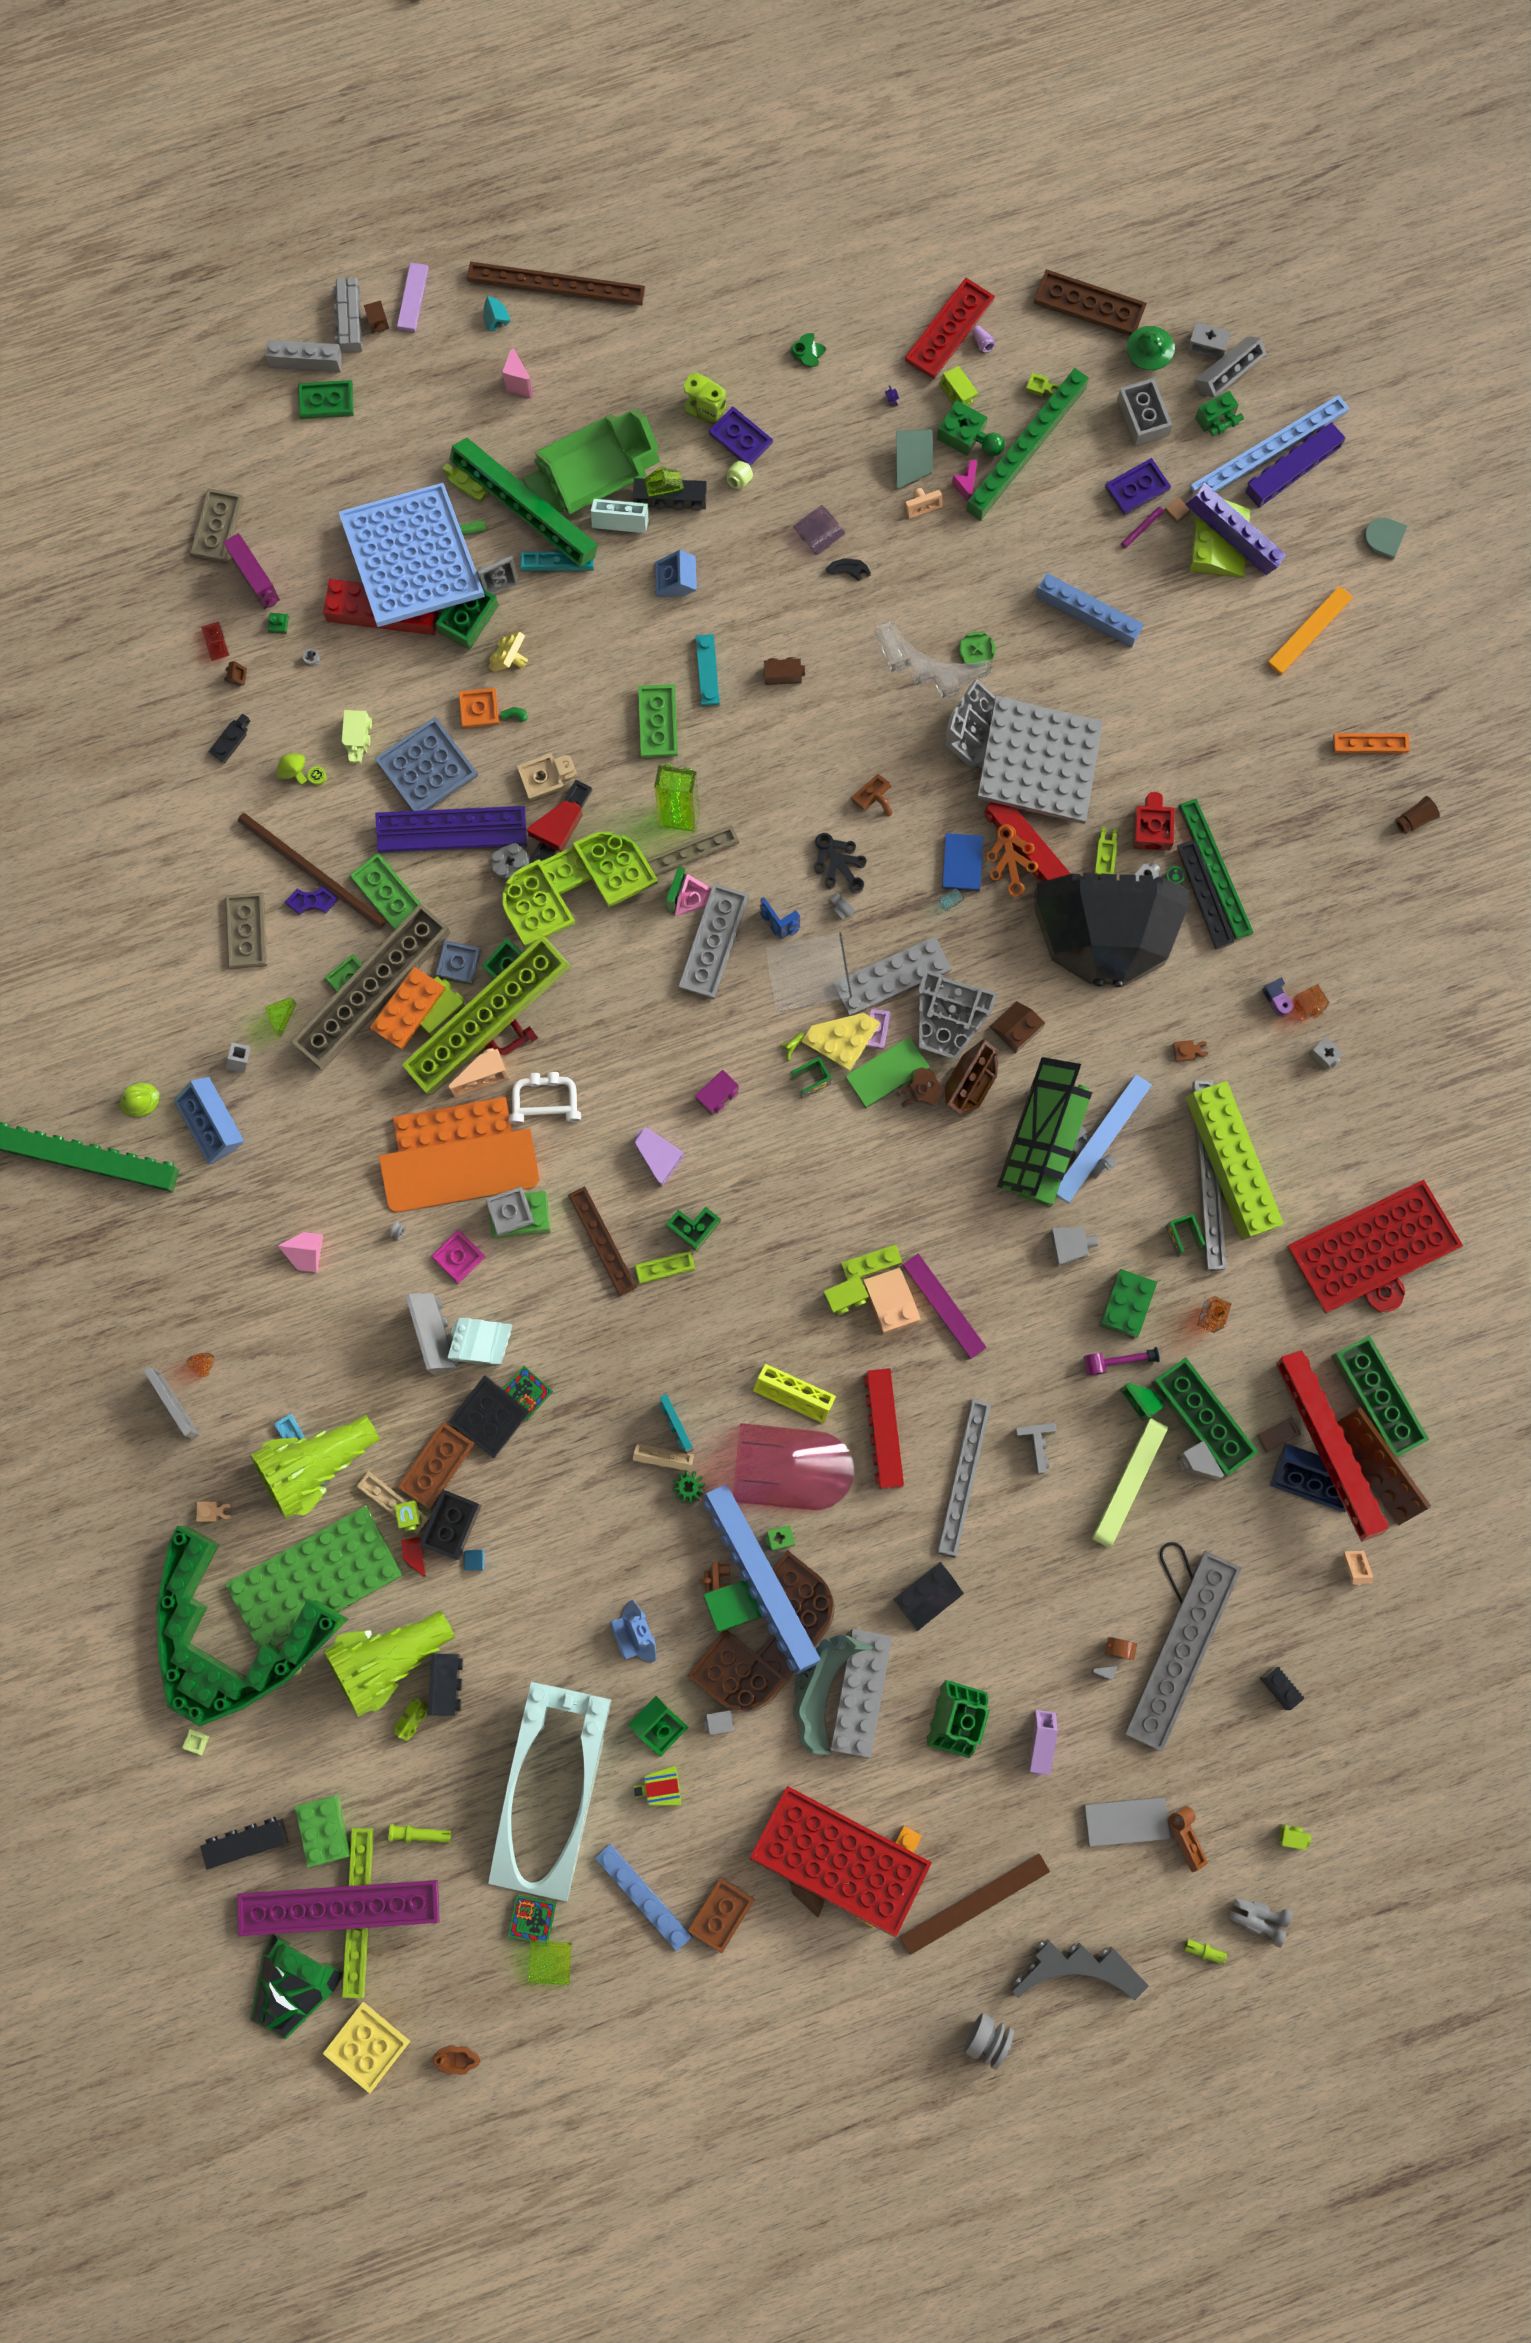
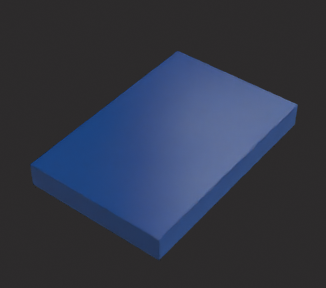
M946 833L942 889L980 891L983 836Z

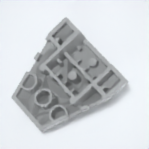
M974 680L950 715L945 746L966 765L971 767L978 765L982 769L995 696L978 680Z
M925 969L919 987V1048L956 1060L992 1012L998 993L981 987L978 989Z

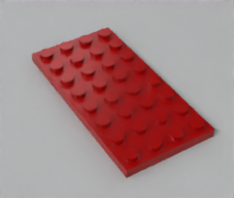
M1423 1179L1289 1244L1287 1248L1322 1310L1327 1314L1462 1248L1463 1244Z
M789 1786L786 1787L750 1856L751 1861L895 1938L932 1864L927 1859Z

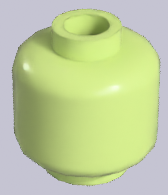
M742 461L735 462L726 473L728 484L736 489L744 488L753 477L750 465Z

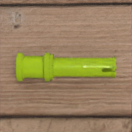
M391 1823L388 1841L397 1840L405 1841L406 1843L423 1841L450 1844L451 1830L413 1828L411 1825H407V1827L395 1826L394 1823Z

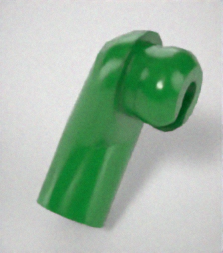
M511 707L500 712L503 720L518 717L519 722H524L528 719L526 710L518 707Z

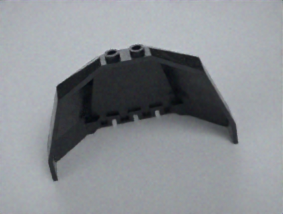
M1084 873L1083 877L1080 874H1069L1037 883L1034 893V910L1051 960L1085 982L1094 984L1097 987L1105 986V984L1112 985L1113 987H1124V985H1128L1164 966L1169 958L1188 909V889L1163 877L1153 879L1151 875H1139V881H1136V875L1120 874V880H1117V874L1101 873L1100 880H1097V873Z

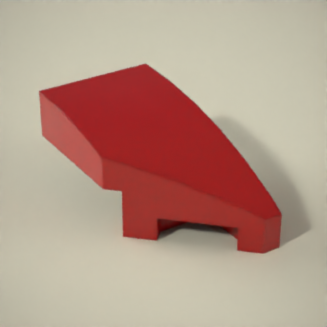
M416 1537L401 1540L404 1562H406L408 1567L420 1573L422 1577H426L423 1546L419 1545L422 1538Z

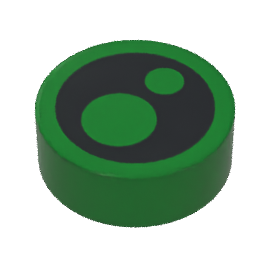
M1172 866L1168 869L1165 878L1180 885L1185 878V872L1179 866Z

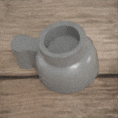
M837 892L830 898L836 905L833 910L843 920L856 912Z

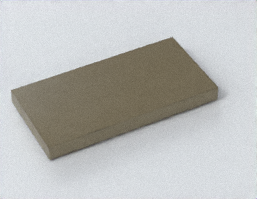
M207 489L190 550L191 557L226 564L229 553L223 542L234 536L244 500L243 495Z
M264 893L225 895L229 969L267 966Z

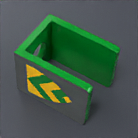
M820 1057L790 1072V1078L793 1080L819 1067L825 1078L803 1089L800 1094L802 1099L831 1084L832 1078Z
M1194 1213L1172 1220L1166 1225L1177 1257L1184 1253V1249L1175 1225L1188 1222L1198 1249H1202L1206 1245Z

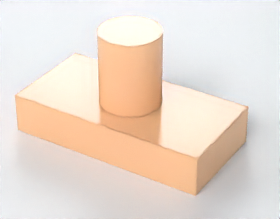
M917 488L913 492L915 499L906 501V514L911 519L942 508V493L940 490L925 495L922 488Z
M1344 1551V1560L1351 1578L1350 1582L1356 1586L1373 1583V1575L1365 1552Z

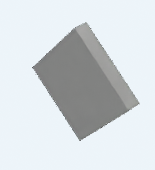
M522 1186L485 1199L497 1236L535 1224Z

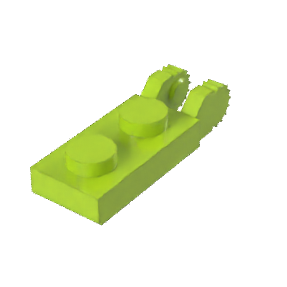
M1101 827L1094 872L1098 874V877L1101 876V873L1114 874L1118 843L1116 841L1117 828H1113L1111 840H1105L1106 827Z

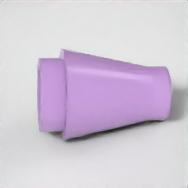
M980 325L974 327L972 334L979 350L984 353L990 352L995 346L994 338L982 329Z

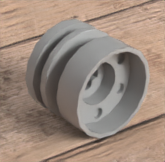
M981 2013L971 2028L963 2052L976 2060L984 2053L983 2063L987 2065L991 2061L990 2067L997 2070L1010 2051L1014 2029L1008 2027L1005 2030V2025L1000 2023L994 2030L995 2019Z

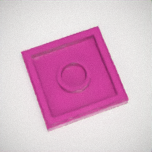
M459 1229L431 1255L458 1284L486 1257Z

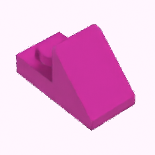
M970 460L969 467L965 466L964 476L953 475L952 484L967 502L973 494L976 460Z

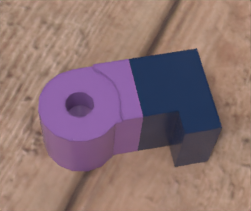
M1281 977L1265 985L1262 991L1276 1015L1283 1017L1292 1011L1293 1002L1282 989L1285 982Z

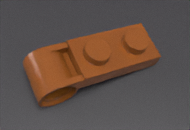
M1183 1806L1170 1815L1169 1822L1186 1859V1863L1189 1865L1191 1872H1195L1207 1865L1208 1861L1191 1827V1824L1196 1819L1195 1813L1190 1807Z

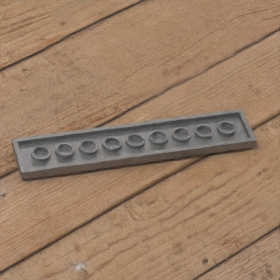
M1204 1551L1127 1726L1125 1735L1156 1750L1163 1751L1240 1574L1241 1567Z

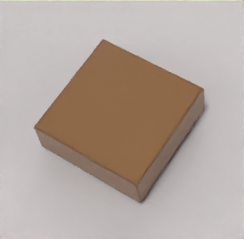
M1177 497L1164 511L1178 523L1191 510Z

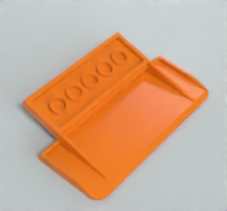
M506 1097L393 1117L398 1152L379 1155L389 1208L394 1212H403L497 1195L521 1186L523 1190L536 1187L540 1178L531 1129L512 1131V1126L508 1119L510 1114Z

